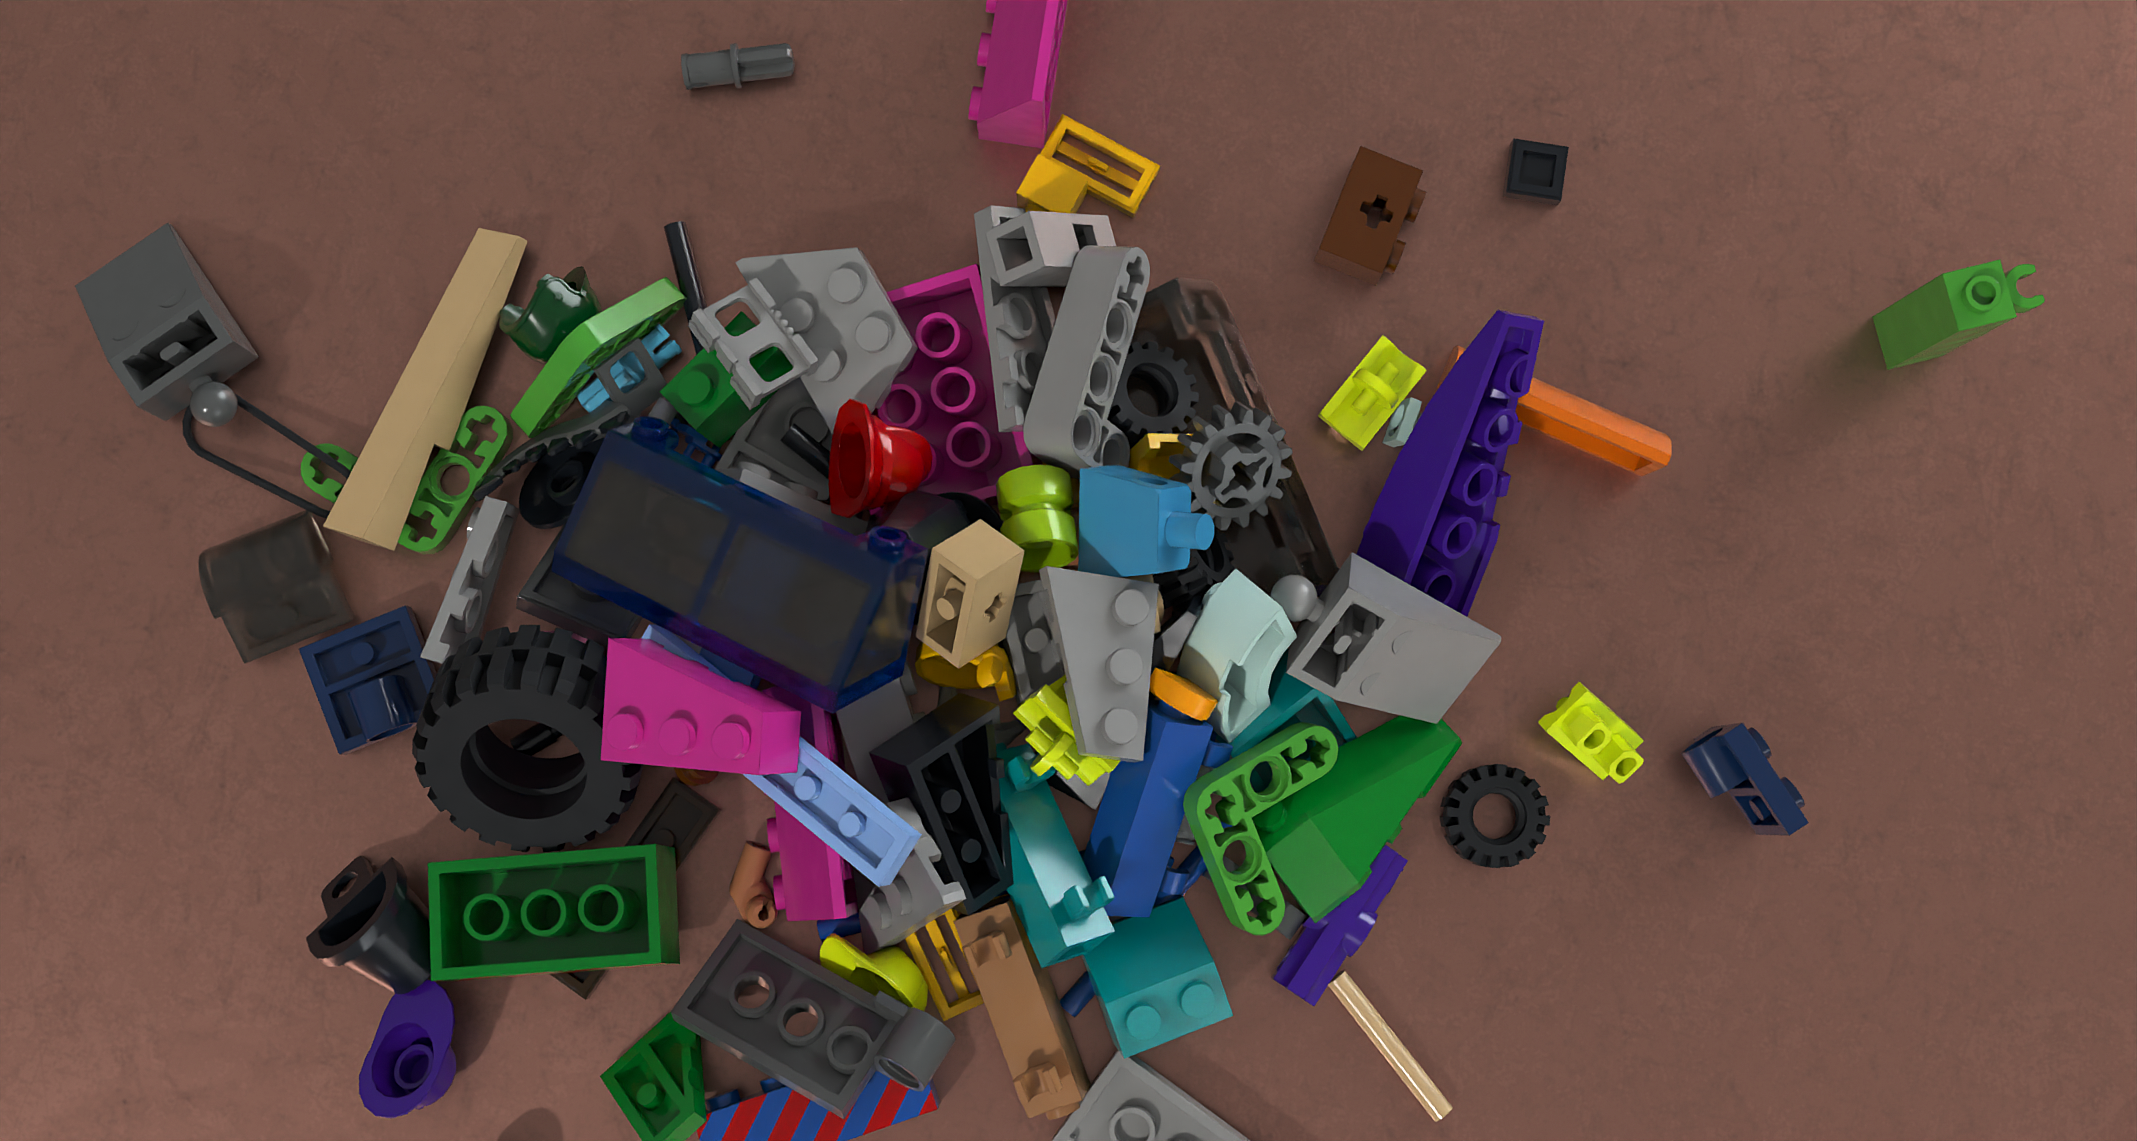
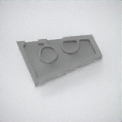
M485 496L481 508L476 507L467 527L468 541L453 572L450 585L420 658L443 664L448 656L456 654L460 645L471 638H481L520 511L516 506L506 501Z
M1050 566L1039 569L1043 591L1048 590L1054 621L1050 622L1054 642L1060 646L1067 681L1063 685L1078 755L1134 763L1143 761L1159 584Z

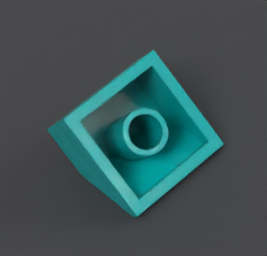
M1287 648L1271 676L1268 689L1271 705L1229 743L1233 746L1229 760L1298 722L1312 723L1327 728L1337 739L1338 748L1356 739L1357 736L1333 698L1286 673L1289 653ZM1217 734L1215 742L1228 744ZM1306 739L1307 750L1297 757L1310 761L1309 750L1316 743L1314 740ZM1281 755L1286 760V762L1293 759L1291 757ZM1267 761L1258 763L1250 776L1251 787L1256 793L1265 790L1272 780V769Z
M1182 895L1153 906L1150 917H1123L1111 922L1115 932L1091 952L1082 955L1112 1042L1124 1059L1233 1016L1215 962Z

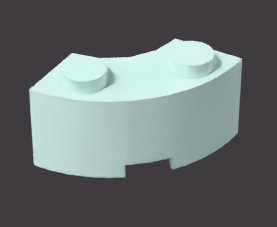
M1237 569L1223 582L1213 585L1204 595L1202 600L1203 609L1187 637L1176 672L1177 675L1191 680L1218 700L1206 721L1214 727L1213 730L1228 744L1271 705L1268 689L1272 673L1282 654L1297 638L1283 607Z

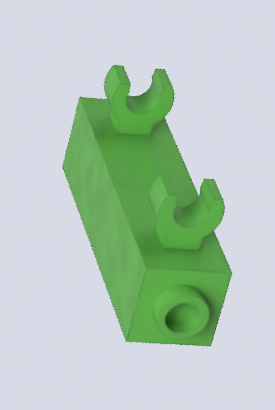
M1999 259L1943 273L1874 315L1872 318L1887 370L1941 357L2016 318V313H2025L2045 302L2043 295L2026 298L2020 295L2016 288L2018 279L2026 278L2036 272L2035 265H2018L2004 273Z

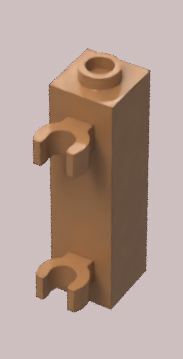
M1009 894L989 901L970 916L961 913L953 922L963 946L962 950L977 982L1013 1077L1014 1087L1020 1103L1024 1106L1028 1119L1046 1113L1047 1118L1052 1120L1076 1111L1080 1108L1079 1101L1083 1100L1091 1083L1047 967L1041 968Z

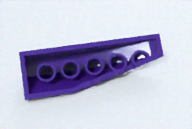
M1503 310L1495 312L1459 357L1427 404L1392 467L1373 508L1370 519L1365 526L1363 537L1356 553L1361 558L1466 617L1469 614L1497 543L1500 524L1493 521L1497 497L1507 496L1511 478L1510 474L1503 471L1508 445L1518 444L1522 421L1518 420V416L1515 413L1518 398L1529 392L1544 320L1535 316Z

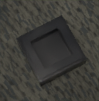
M1514 138L1510 143L1503 197L1558 205L1562 198L1569 147Z

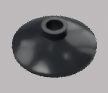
M603 437L591 442L583 449H576L574 446L569 447L556 456H549L548 453L543 456L528 474L520 492L519 510L524 520L535 528L552 529L562 526L584 513L599 498L610 481L615 466V452L612 445Z

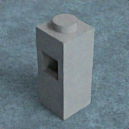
M1028 211L985 231L1000 286L1066 287L1075 258L1084 246H1116L1107 215Z

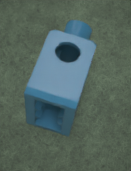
M1121 465L1080 468L1078 571L1113 577H1129L1186 569L1190 563V549L1206 550L1210 547L1215 531L1213 519L1208 514L1191 513V490L1187 484Z

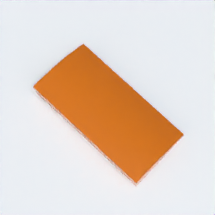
M1458 345L1453 347L1436 387L1437 389L1466 350L1465 348ZM1532 377L1529 392L1518 398L1515 413L1518 416V420L1522 421L1523 426L1637 475L1645 476L1666 467L1671 458L1672 444L1668 435Z

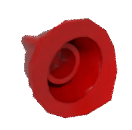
M849 399L839 408L832 435L828 480L831 513L850 519L864 509L874 510L882 505L886 506L905 494L917 491L920 483L928 477L932 469L933 456L930 443L913 430L886 425L876 415H871L866 404L855 399Z

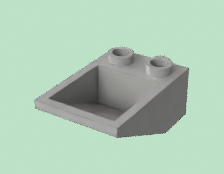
M1353 552L1319 598H1317L1314 585L1307 578L1300 575H1288L1281 578L1275 583L1270 597L1283 607L1290 622L1301 621L1295 629L1297 638L1289 646L1286 673L1337 701L1435 724L1439 722L1501 643V636ZM1335 626V633H1330Z

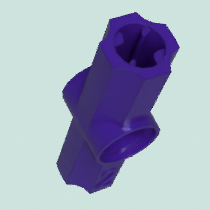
M1384 845L1370 865L1372 873L1358 891L1316 924L1306 913L1307 918L1302 924L1303 930L1275 969L1276 971L1272 979L1312 1006H1315L1346 956H1353L1368 936L1378 917L1375 911L1386 894L1392 889L1408 860L1387 845Z

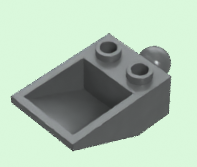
M166 223L75 285L107 361L137 407L167 421L190 405V410L195 419L209 427L223 426L234 418L238 408L237 397L233 390L222 382L255 361L259 356L171 224Z

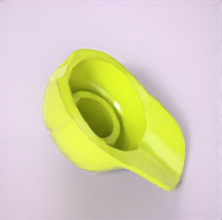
M835 933L830 934L823 941L819 955L821 966L874 996L879 991H882L908 1007L925 1011L928 986L917 965L902 949L897 946H890L870 954H865Z

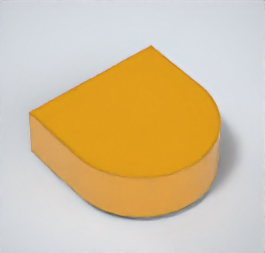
M1156 667L1151 674L1149 688L1151 693L1194 719L1200 721L1208 720L1218 703L1215 697L1185 677Z

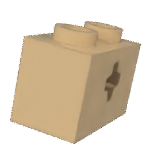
M981 519L933 547L915 637L958 669L1005 639L1025 550Z

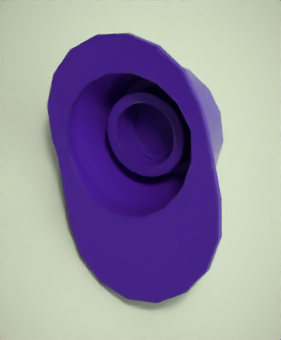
M426 980L416 989L406 994H394L382 1015L372 1046L359 1074L360 1097L364 1107L375 1116L392 1119L406 1115L414 1108L422 1109L424 1106L431 1105L443 1097L453 1083L456 1074V1055L450 1043L455 1025L454 1006L446 989L437 982Z

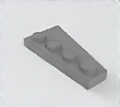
M1118 1049L1091 1084L1083 1100L1079 1101L1080 1108L1069 1114L1052 1139V1141H1251L1137 1056L1132 1055L1124 1059Z

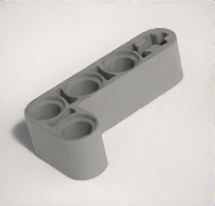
M1089 245L1084 246L1078 252L1025 417L1023 433L1028 450L1046 465L1062 468L1069 473L1070 478L1080 479V468L1106 465L1129 467L1130 445L1128 439L1107 418L1150 278V265L1147 255L1139 247Z

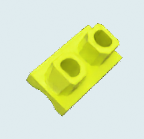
M1382 335L1322 409L1318 417L1363 451L1427 370L1403 354L1389 339Z
M1065 674L1050 686L1045 684L1023 700L1013 711V714L1031 731L1025 740L1039 753L1030 766V769L1035 774L1041 776L1053 766L1066 780H1069L1076 774L1089 786L1105 772L1110 773L1120 761L1078 755L1063 685L1067 681Z
M1578 682L1572 688L1569 697H1562L1557 702L1556 711L1545 714L1538 721L1549 735L1602 780L1610 775L1619 784L1623 783L1644 762V759L1635 750L1644 740L1581 682Z

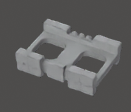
M757 277L750 280L747 286L703 310L700 308L694 311L688 327L695 337L699 339L698 341L707 353L716 350L717 358L728 373H733L730 384L749 410L758 406L761 399L804 374L806 377L812 375L818 368L817 357L799 333L793 336L794 329L787 327L788 321L786 319H781L782 313L776 311L775 301ZM736 302H744L758 318L759 324L739 336H731L718 321L716 314ZM769 347H778L790 361L793 369L774 381H764L750 364L749 360Z

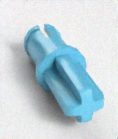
M658 323L654 327L655 329L646 335L641 342L657 368L660 369L674 356L679 355L683 351L675 340H670L656 353L653 352L658 345L670 336ZM631 351L616 361L610 368L611 376L623 393H627L645 377L642 365ZM598 377L577 395L580 404L588 413L595 410L605 400L612 401Z

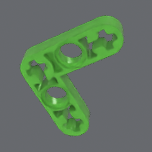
M665 277L581 323L556 349L510 414L511 419L529 438H534L544 432L566 411L594 373L593 369L632 339L636 337L642 339L655 329L654 327L658 323L661 326L666 324L680 311L687 298L669 278Z
M475 406L463 414L450 451L445 449L439 450L422 477L409 513L423 520H427L433 514L434 517L431 525L437 529L436 535L432 539L423 536L417 542L415 540L418 536V531L405 522L398 543L421 554H435L443 550L450 543L476 502L472 492L477 481L487 476L503 459L512 443V425L509 419L501 412L489 406ZM491 419H495L492 429L498 433L496 440L493 443L483 440L474 453L476 456L484 459L480 467L467 457L456 454L460 446L470 452L472 451L479 438L473 432V428L478 422L487 425ZM330 443L315 446L334 459L338 456L339 459L337 461L346 466L350 471H352L358 460V457L349 451ZM307 452L301 462V476L304 483L311 490L335 504L344 485L330 478H327L322 484L321 481L324 474L318 469L322 461ZM462 465L470 475L469 485L463 493L449 496L442 490L441 476L448 467Z
M1307 722L1292 724L1199 777L1188 787L1184 795L1183 808L1185 816L1226 916L1234 926L1250 934L1263 936L1273 932L1280 925L1285 912L1283 894L1252 817L1324 776L1333 768L1338 755L1337 739L1330 730L1323 726ZM1306 739L1314 740L1316 743L1309 750L1310 761L1297 757L1307 750ZM1281 755L1291 757L1293 759L1286 762V760ZM1267 761L1272 769V780L1264 791L1256 793L1250 783L1251 772L1258 763ZM1212 793L1222 797V800L1215 805L1219 819L1216 816L1205 813V809L1212 804L1210 797ZM1221 822L1232 825V827L1223 828ZM1241 840L1245 846V859L1238 869L1229 872L1224 866V852L1232 842ZM1246 884L1248 890L1238 887L1237 885ZM1250 893L1263 899L1257 905L1258 916L1256 918L1247 915V912L1254 907Z

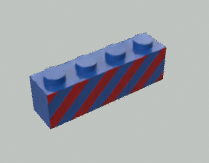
M876 1071L845 1119H842L774 1078L768 1077L759 1081L762 1088L760 1092L741 1098L738 1089H733L706 1099L707 1121L697 1129V1134L700 1141H848L937 1110L941 1102L933 1078H931L924 1091L918 1092Z

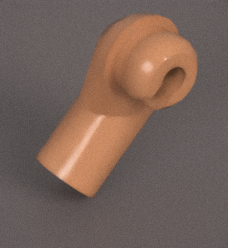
M746 841L732 877L729 892L741 917L747 924L756 928H766L775 922L778 915L774 896L763 877L772 853L769 847L761 843Z

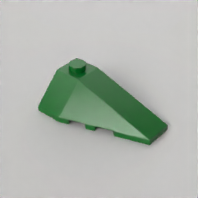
M1400 715L1339 747L1337 760L1333 768L1324 776L1252 817L1274 875L1315 924L1363 886L1372 873L1370 869L1372 862L1387 842L1391 844L1394 842L1403 829L1400 823L1418 798H1424L1462 745L1460 737L1442 718L1435 724Z

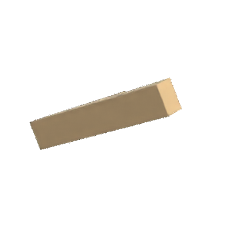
M478 228L323 527L353 539L395 551L433 446L450 451L499 320L500 310L505 304L526 248L527 240L517 235Z

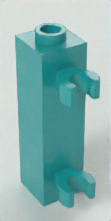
M997 743V757L1004 759L1005 777L999 779L1001 811L1008 813L1014 884L1007 888V891L1041 968L1087 954L1114 933V928L1104 906L1113 901L1115 897L1105 876L1099 877L1094 882H1092L1046 781L1056 772V769L1052 766L1044 774L1038 776L1030 769V766L1039 753L1035 756L1029 743L1008 749L1005 743Z

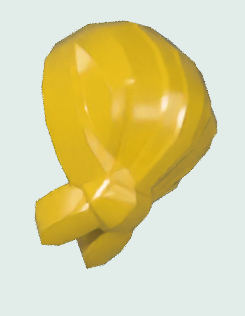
M922 641L917 647L915 659L916 672L929 683L942 687H955L956 689H982L995 686L999 701L1013 698L1016 695V685L1009 656L1003 648L999 647L998 643L959 669Z

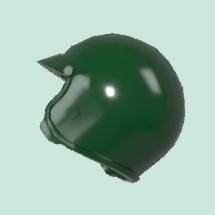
M583 266L574 268L563 279L553 277L550 274L544 275L537 281V289L525 310L513 304H507L500 310V329L509 335L516 345L532 360L546 364L562 341L576 327L602 312L600 302L594 290L590 287Z

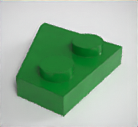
M671 1012L600 1076L642 1141H685L707 1121L701 1038L698 1034L675 1022Z

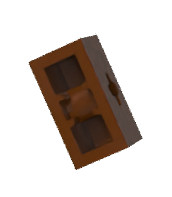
M1360 146L1314 262L1375 286L1383 271L1394 274L1406 242L1397 239L1403 221L1407 220L1414 223L1426 195V191L1417 188L1423 170ZM1371 208L1381 212L1376 229L1365 225L1368 217L1367 214Z

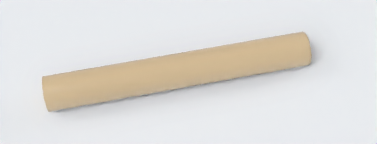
M1343 970L1334 976L1328 984L1329 988L1432 1119L1437 1122L1444 1118L1453 1109L1451 1104L1348 973Z

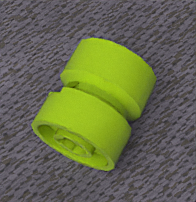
M1030 465L1013 469L1002 475L996 483L998 509L1001 520L1004 521L1000 528V533L1025 550L1020 571L1039 572V569L1045 566L1061 568L1073 562L1079 554L1075 519L1070 516V509L1074 502L1069 473L1062 468L1051 465Z

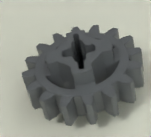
M1234 402L1230 412L1218 404L1212 407V420L1208 422L1196 415L1192 420L1197 431L1192 436L1180 433L1177 437L1178 441L1185 448L1183 454H1174L1169 457V462L1180 469L1179 473L1174 474L1169 479L1185 483L1189 486L1191 490V513L1210 515L1214 525L1220 530L1227 531L1231 519L1243 528L1247 527L1250 519L1249 513L1253 510L1262 516L1268 514L1265 500L1269 496L1278 499L1282 498L1283 492L1276 487L1278 479L1291 477L1292 471L1281 464V460L1293 454L1292 448L1281 441L1286 431L1274 423L1271 416L1256 407L1251 410L1241 402Z

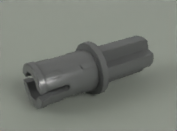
M737 43L730 44V49L681 54L682 74L686 90L734 83L736 88H743V82L788 77L794 73L795 69L793 51L791 46L786 43L741 49L738 48Z

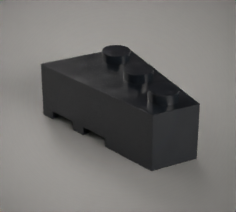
M959 693L870 751L869 755L889 802L909 798L921 818L925 831L932 836L941 851L940 860L932 862V865L944 885L958 881L963 888L966 899L952 907V909L970 916L1012 886L1014 881L1008 813L1001 811L999 779L1005 777L1004 759L997 757L994 725L1001 723L1000 708L998 704Z

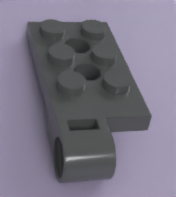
M739 919L729 929L671 1010L675 1022L842 1119H845L876 1071L911 1090L924 1091L956 1041L951 1030L932 1015L920 1009L908 1007L882 991H879L874 996ZM761 985L770 991L768 999L759 1007L745 1008L738 1003L740 993L749 986ZM808 1012L817 1017V1026L807 1035L794 1036L786 1031L788 1020L797 1013Z

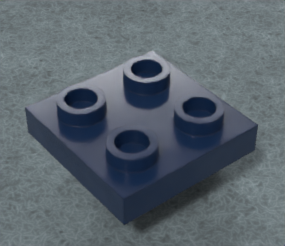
M402 606L299 648L339 755H347L416 727L437 672L431 660L420 658L425 641L413 610L409 606Z
M1743 723L1714 726L1694 738L1695 742L1681 753L1708 796L1714 798L1728 791L1756 835L1790 836L1809 823L1800 810L1805 806L1801 794L1788 778L1782 777L1780 779L1767 760L1772 757L1771 750L1756 729L1752 727L1747 729Z

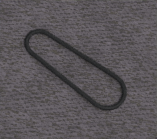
M235 394L238 406L341 473L346 480L348 479L351 471L346 466ZM190 405L186 408L182 420L183 436L188 447L198 456L319 517L327 519L330 511L322 509L200 447L192 435L191 421L193 414L190 410Z

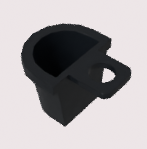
M363 856L355 858L323 889L321 899L327 918L306 937L309 950L327 967L344 965L395 994H406L420 986L431 975L429 909L407 885V876L403 866L393 857L375 873L372 871L370 862ZM357 877L350 890L339 897L343 887L350 880Z

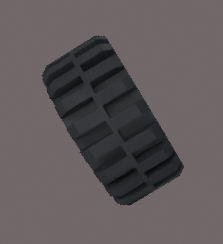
M520 625L518 632L511 633L508 627H502L487 631L483 641L480 637L471 638L458 647L456 654L448 656L443 662L432 683L416 724L417 729L412 740V754L417 761L415 771L419 782L423 788L430 787L427 796L440 812L444 810L451 813V823L465 832L470 828L479 833V840L494 846L496 841L511 844V850L528 852L530 847H542L543 853L564 849L565 843L571 842L576 847L595 839L596 831L600 834L607 832L619 822L620 815L629 810L636 795L644 764L601 760L607 657L603 655L605 648L588 638L586 643L572 638V631L555 628L554 633L540 631V625ZM507 719L536 721L561 732L573 742L579 752L562 758H539L526 755L502 742L492 732L488 724Z

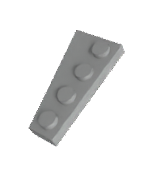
M991 205L974 213L998 427L999 432H1023L1025 417L1056 319L1047 287L1000 286L985 231L1025 213L1026 210L1025 208Z

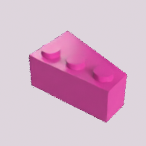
M608 638L601 760L751 775L797 773L801 722L800 710L741 682L730 681L708 670L709 667L695 660H686L663 649L664 645L651 639Z

